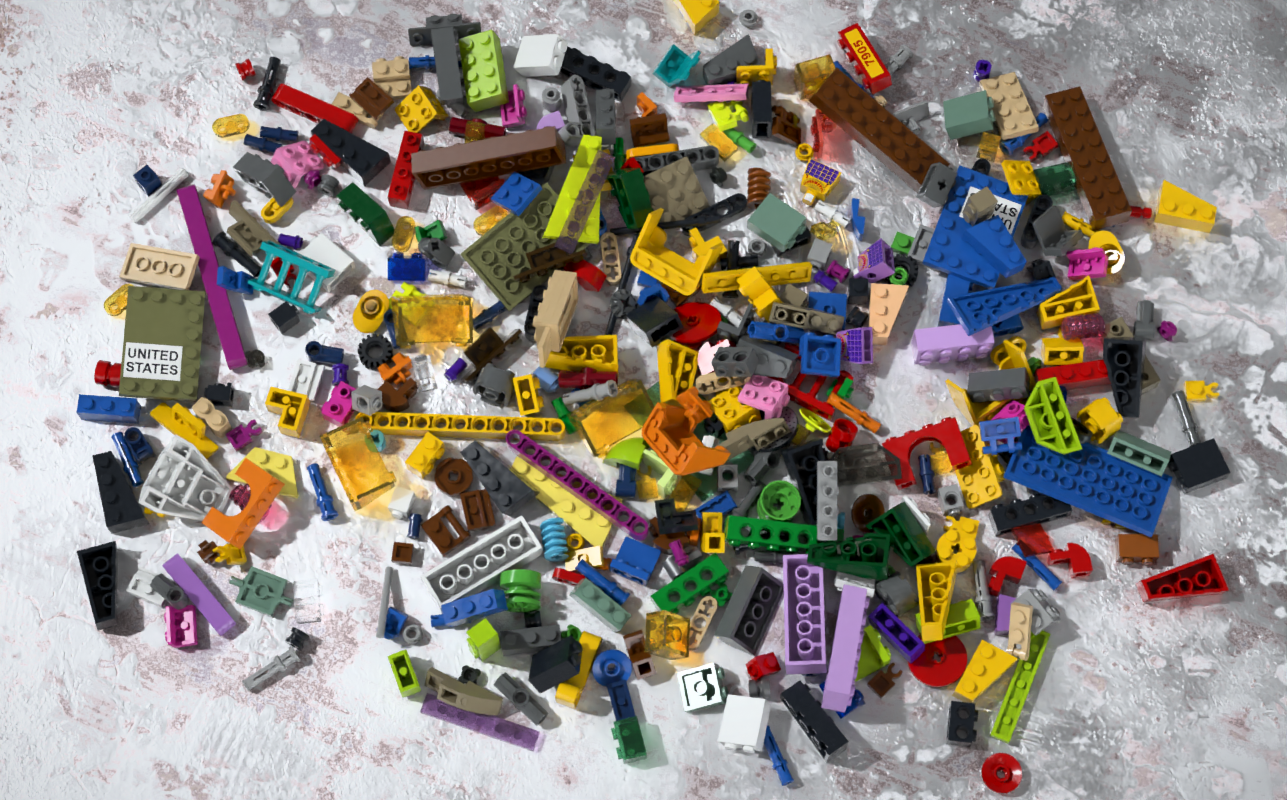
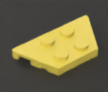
M254 447L226 476L228 481L249 486L246 481L235 474L244 459L247 458L285 484L278 494L297 499L299 497L292 456Z

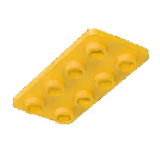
M978 425L961 431L972 465L955 470L969 509H974L1001 497L1003 492L999 482L1005 480L1003 478L1005 471L1002 464L998 461V453L997 455H983L982 447L989 446L990 444L981 441L980 427Z

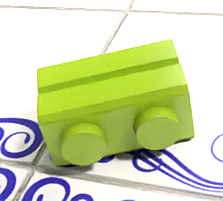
M407 650L387 656L402 697L420 692L421 688Z

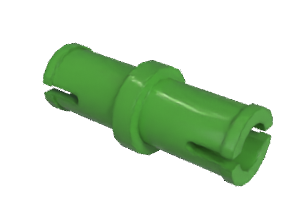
M734 128L721 131V134L732 140L734 145H739L748 153H752L756 148V143L746 138L741 131L738 132Z

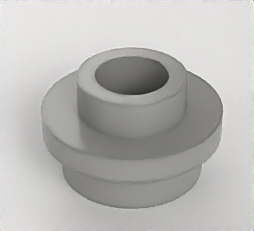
M744 10L739 16V21L744 27H752L757 22V14L752 10Z
M755 239L749 243L748 252L751 256L758 254V257H762L766 253L767 247L764 241ZM759 247L760 251H755L754 248Z
M411 624L403 630V638L409 644H416L422 639L423 632L418 625ZM411 632H416L414 638L409 636Z

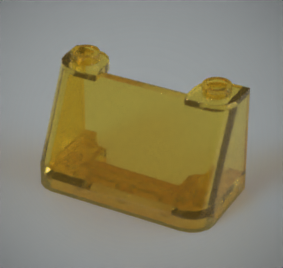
M464 294L391 297L396 345L400 346V349H411L415 343L452 342L456 343L457 347H466L467 343H473L472 297Z
M630 379L618 385L617 396H607L599 401L593 399L571 411L567 416L591 455L602 458L608 454L607 450L610 449L611 445L642 429L655 406L641 379Z
M363 417L320 435L322 444L354 512L362 509L395 487L394 482L397 481L393 471L388 472L370 435L373 432L369 421H364Z

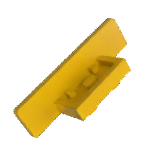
M162 402L150 412V416L173 435H178L192 443L206 459L218 450L219 447L205 436L206 425L203 420L192 415L187 407H182L177 402L171 408Z

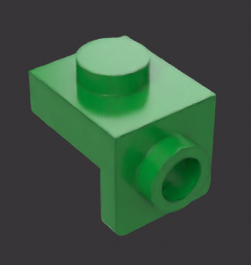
M440 220L424 228L420 226L415 227L418 242L422 238H438L441 241L448 238L443 222Z
M846 378L837 395L844 400L846 398L849 399L854 391L852 388L853 381ZM837 379L833 381L826 395L828 397L838 382Z

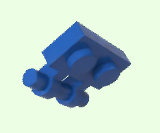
M1018 416L979 422L981 441H989L990 444L989 446L982 447L983 455H997L999 452L1007 451L1008 453H1014L1015 450H1022V443H1014L1013 438L1021 436ZM1007 438V444H996L997 439Z

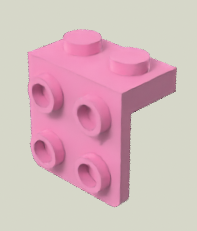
M300 141L277 148L270 161L273 165L278 164L283 168V174L294 189L297 187L301 177L310 170L320 171L325 167L318 155L310 149L307 141Z
M752 375L738 396L740 403L765 411V419L780 418L783 407H786L790 400L788 384L760 375Z

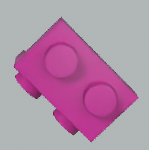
M515 84L513 85V90L508 91L509 103L500 105L502 126L506 128L525 124V117H527L526 108L523 106L525 93L523 89L521 90Z
M1094 247L1092 249L1067 251L1066 256L1069 259L1067 277L1069 280L1084 279L1088 275L1090 278L1106 277L1108 256L1103 248Z
M187 605L180 610L172 606H166L164 621L167 626L165 640L168 645L174 648L197 645L196 606Z

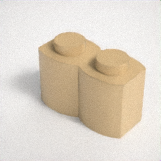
M201 397L192 406L197 418L203 420L215 436L224 438L225 434L232 430V426L225 414L216 410L208 399Z

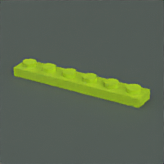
M1031 631L1028 660H1020L1019 658L990 737L1009 744L1051 635L1050 633L1041 631L1038 635H1034Z

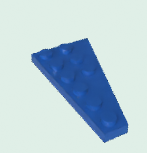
M1052 277L948 297V305L967 335L971 336L1045 302L1056 294L1061 293L1062 287L1057 279Z

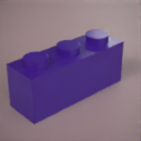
M883 603L868 615L869 624L874 629H877L910 664L925 651V644Z

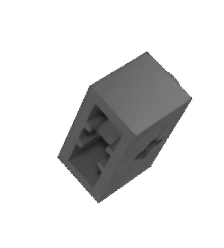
M940 162L931 164L916 198L933 208L945 205L949 197L948 193L956 183L957 172Z

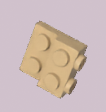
M397 56L394 60L387 61L385 58H379L376 62H372L374 83L393 100L405 99L412 92L408 58L405 59L403 56Z

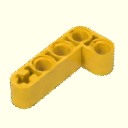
M583 631L579 640L583 648L579 674L559 684L555 695L557 703L576 709L591 672L593 662L600 649L602 637Z

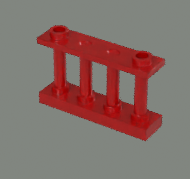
M785 344L784 349L799 355V346ZM800 370L794 382L788 385L790 401L831 422L835 416L834 407L816 398L827 376L819 375L810 392L804 393L800 391L799 387L807 374L801 373ZM845 370L840 371L839 377H832L838 380L832 392L837 395L845 379L849 378L853 381L854 377ZM766 376L768 378L783 382L782 378L780 377Z

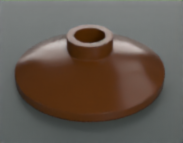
M873 494L859 496L851 510V517L855 527L864 533L874 532L873 529L870 530L866 525L885 513L884 505Z

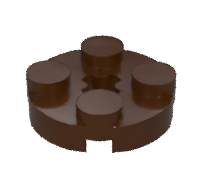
M447 458L438 464L434 479L437 488L443 494L455 497L470 489L473 484V472L465 460ZM451 473H453L454 475L457 473L459 474V476L457 477L458 479L456 481L449 480L451 478Z

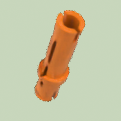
M834 392L828 397L827 403L854 419L856 424L863 425L872 433H876L880 428L881 423L868 416L866 411L862 412Z

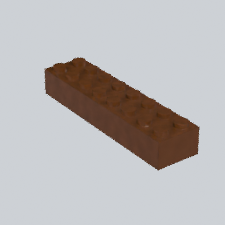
M837 67L827 76L808 100L917 193L931 164L940 162L947 167L950 165V163Z
M1081 87L1045 95L1043 102L1044 112L1092 230L1095 231L1128 222L1132 212Z
M546 126L542 129L526 130L516 134L510 133L501 137L473 140L464 144L457 143L453 146L437 147L427 151L421 150L411 154L412 174L421 187L427 190L512 174L513 172L518 173L566 164L565 143L555 126Z

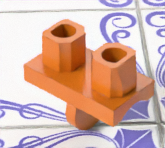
M221 170L220 174H213L211 177V183L214 185L213 189L205 190L203 197L213 203L216 208L221 209L228 196H235L236 191L232 188L234 179L225 170Z
M398 352L392 358V361L396 364L390 369L386 363L378 367L383 383L385 381H388L390 384L394 382L397 386L401 382L404 384L407 381L406 378L411 375L409 370L413 368L412 360L409 356L405 357Z
M693 386L677 395L676 400L686 410L684 412L686 418L691 416L697 423H700L705 418L711 417L713 412L710 410L711 404L707 400H702L698 396L699 391Z

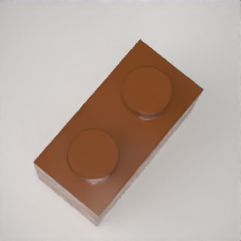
M1118 534L1115 539L1116 562H1122L1124 565H1131L1134 562H1142V565L1156 563L1159 558L1158 534H1153L1152 537L1144 534Z

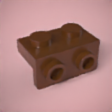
M666 113L629 120L634 147L670 141Z

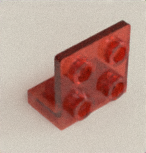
M815 109V115L811 117L812 125H810L811 136H814L813 150L817 152L818 158H822L824 144L822 132L829 133L836 130L837 124L819 109Z
M497 176L459 183L475 210H478L492 202V196L505 183V180Z

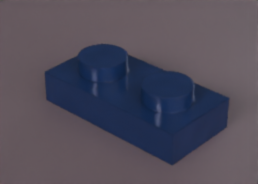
M626 680L607 684L616 723L620 724L635 720L636 715Z

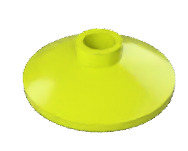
M800 408L799 412L807 422L805 424L807 429L812 432L818 430L824 433H831L832 428L822 418L808 409Z

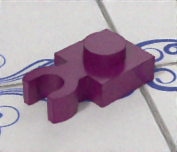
M255 419L251 420L246 428L241 424L225 434L236 452L253 442L251 439L252 435L257 436L262 433L260 427L256 430L252 429L257 424Z

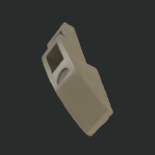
M773 302L769 321L836 335L837 332L842 330L845 317L818 309Z
M784 418L764 419L743 425L726 433L728 439L717 446H724L731 453L727 459L729 461L753 446L758 451L790 433L791 430Z
M433 667L427 671L424 686L437 692V699L474 713L496 716L500 714L503 698L471 681L463 684Z

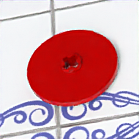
M690 302L676 307L673 310L678 313L684 328L671 335L670 338L681 343H698L709 339L717 333V327L720 321H722L720 312L714 306L703 302Z
M955 635L943 640L926 643L925 651L911 664L908 662V666L913 676L921 683L931 687H945L955 683L963 675L967 666V651L962 641ZM937 654L938 657H941V661L933 660L934 655Z

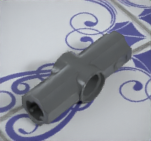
M790 443L773 452H756L754 461L744 472L743 477L752 485H756L770 468L774 469L779 465L780 456L782 455L781 451L786 450Z
M506 672L501 674L493 684L513 703L515 708L520 710L536 726L541 724L549 714L529 695L527 690L523 689ZM519 695L526 696V700L523 703L516 702V698Z

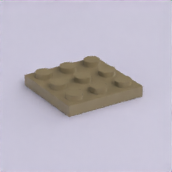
M687 156L644 176V183L649 192L651 207L654 211L660 208L664 209L659 223L684 220L710 207Z

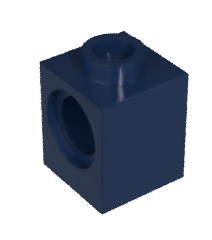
M148 165L133 175L136 184L148 197L162 186L159 177Z

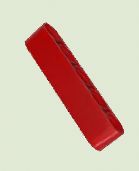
M285 84L279 85L271 99L275 105L317 124L325 119L350 133L353 132L359 122L358 117L354 114Z

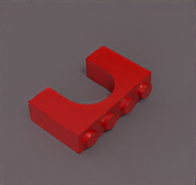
M946 417L940 423L924 425L921 430H910L905 432L904 436L898 438L890 437L885 440L886 442L882 443L898 490L917 484L911 468L910 456L914 448L922 442L934 441L941 444L947 451L954 471L972 465L955 417Z

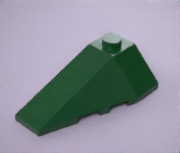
M867 533L864 534V537L854 539L853 537H847L844 541L834 542L832 540L809 545L807 564L866 579L887 580L891 534Z

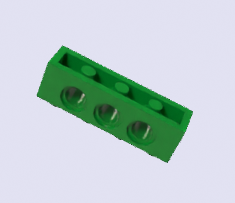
M714 553L652 594L651 602L663 619L667 617L673 618L679 613V609L684 606L686 608L691 606L700 595L703 597L710 593L713 586L716 584L720 586V584L725 583L728 580L729 570L719 556ZM709 573L712 575V578L704 580L702 575ZM688 584H694L696 589L688 591L685 587ZM672 595H678L680 600L672 602L669 598Z

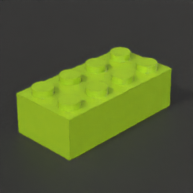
M491 29L458 39L467 104L474 112H479L509 103L500 38Z

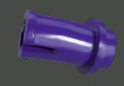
M280 233L278 242L281 245L293 247L297 250L298 248L301 249L303 238L299 235L290 236Z
M821 270L813 278L816 284H821L830 292L838 284V282L826 275L825 271Z
M458 358L449 369H445V378L450 382L456 381L457 376L468 366L463 359Z

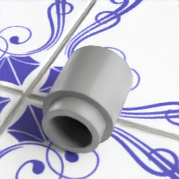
M554 87L546 88L542 92L543 107L549 112H555L561 106L560 92Z

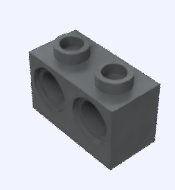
M718 347L711 361L717 377H752L759 363L754 347Z

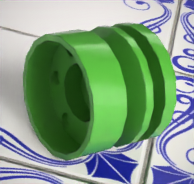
M777 480L770 482L764 487L757 502L759 518L791 523L801 506L799 491L793 484L787 481ZM778 504V507H781L780 510H777V507H774V505Z
M525 569L507 570L500 573V588L505 590L504 594L508 607L506 611L524 613L541 609V602L539 601L541 594L536 592L541 589V573Z

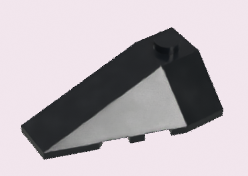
M1104 338L1103 360L1113 389L1118 413L1123 417L1139 418L1146 338Z

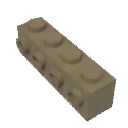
M1122 316L1101 327L1099 338L1103 344L1104 338L1134 337ZM1146 355L1142 394L1156 388L1161 381Z

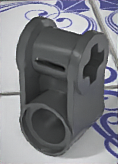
M422 238L419 241V251L429 258L434 265L441 269L448 267L455 255V251L452 248L448 247L438 238Z

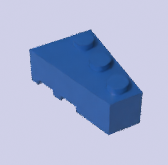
M999 215L966 229L963 234L962 240L974 247L975 251L983 255L989 261L988 263L1005 278L1022 271L1027 263Z

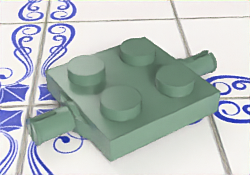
M251 566L243 580L232 576L229 584L239 587V594L235 600L236 604L273 617L280 603L291 607L294 599L284 596V590L288 583L287 579Z

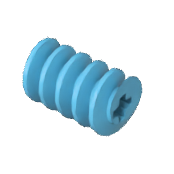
M551 518L540 524L541 536L543 538L542 544L544 545L543 551L545 552L544 558L547 561L559 562L569 557V555L563 554L568 552V548L564 547L567 541L563 539L566 537V533L562 532L565 530V526L560 525L564 523L563 518Z

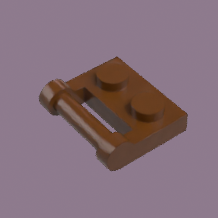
M449 505L421 524L422 529L442 557L471 538V534L464 530L452 513L453 510ZM446 517L459 535L457 539H454L441 521L443 518Z

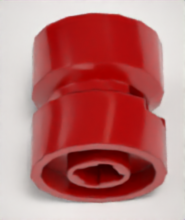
M99 360L94 373L95 384L108 386L110 383L112 387L119 388L121 363L116 362L112 365L110 361Z
M836 419L825 443L827 449L838 455L848 454L853 444L852 441H854L857 435L858 427L847 419Z

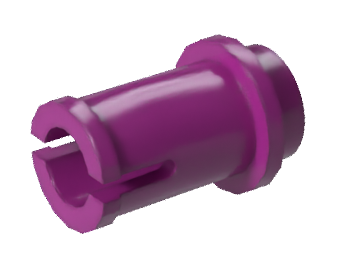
M676 540L669 544L675 557V564H678V566L687 564L689 562V555H686L681 540Z

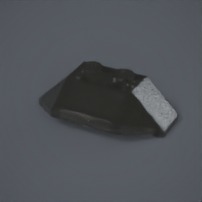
M879 443L839 447L828 460L837 461V484L839 487L902 479L900 459Z

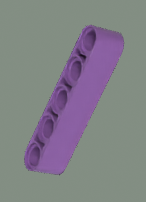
M178 553L162 565L220 636L236 625L231 616Z

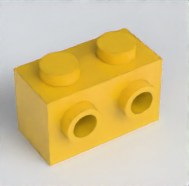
M1042 338L1041 357L1044 365H1068L1083 362L1084 346L1081 338Z
M534 374L513 378L520 415L541 412L542 407H544L543 397L539 396L538 388H540L539 378L535 377Z
M427 432L405 461L407 469L421 479H424L432 471L435 462L443 456L445 452L444 442Z

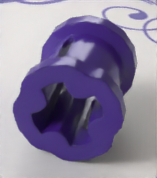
M982 59L976 63L973 77L977 82L990 77L992 65L989 61Z
M333 365L334 380L332 385L334 387L338 386L341 381L349 385L347 380L349 365Z

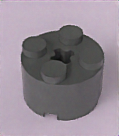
M487 363L481 369L473 387V393L481 395L480 399L490 405L500 407L501 404H504V406H507L515 389L513 383L515 374L510 370H502L491 363Z
M898 571L888 576L887 580L877 583V588H875L874 592L879 599L882 598L886 604L885 606L894 615L900 617L917 606L919 602L914 601L917 598L914 590L906 579L901 580L899 578L901 573Z

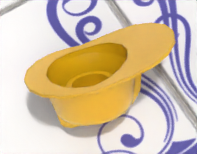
M1102 230L1093 234L1089 240L1088 248H1103L1108 256L1106 274L1118 272L1124 265L1125 256L1117 238L1109 231Z
M375 289L363 294L352 317L353 324L357 330L362 333H372L379 328L384 319V314L389 308V299L385 293Z

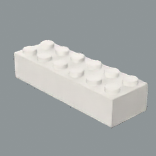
M521 515L420 577L442 613L441 605L481 592L499 581L500 573L519 569L541 556L543 548Z

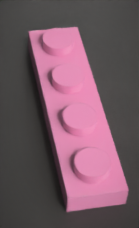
M749 84L677 86L674 93V102L703 103L707 101L747 100Z

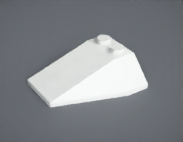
M175 435L160 453L141 490L139 504L155 513L203 521L212 506L221 512L223 511L234 489L192 443Z

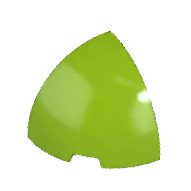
M643 437L625 439L608 451L602 463L615 468L620 463L638 470L643 459V451L645 449L649 450L650 446Z

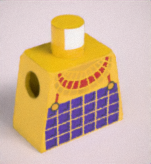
M809 158L800 185V192L805 194L802 202L811 206L815 199L825 201L840 182L841 172Z

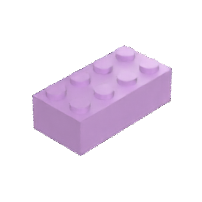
M961 324L915 329L911 341L914 364L922 366L929 365L931 362L942 364L948 363L950 360L985 359L990 356L994 345L992 326L968 336Z

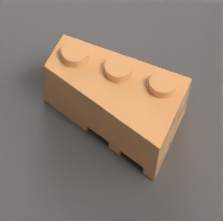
M871 283L868 327H872L873 345L887 344L906 298L909 285Z

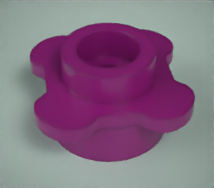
M310 170L304 176V182L308 184L307 188L309 190L320 184L322 177L319 175L320 171Z
M1162 321L1157 331L1167 341H1171L1172 336H1175L1177 333V328L1170 321Z

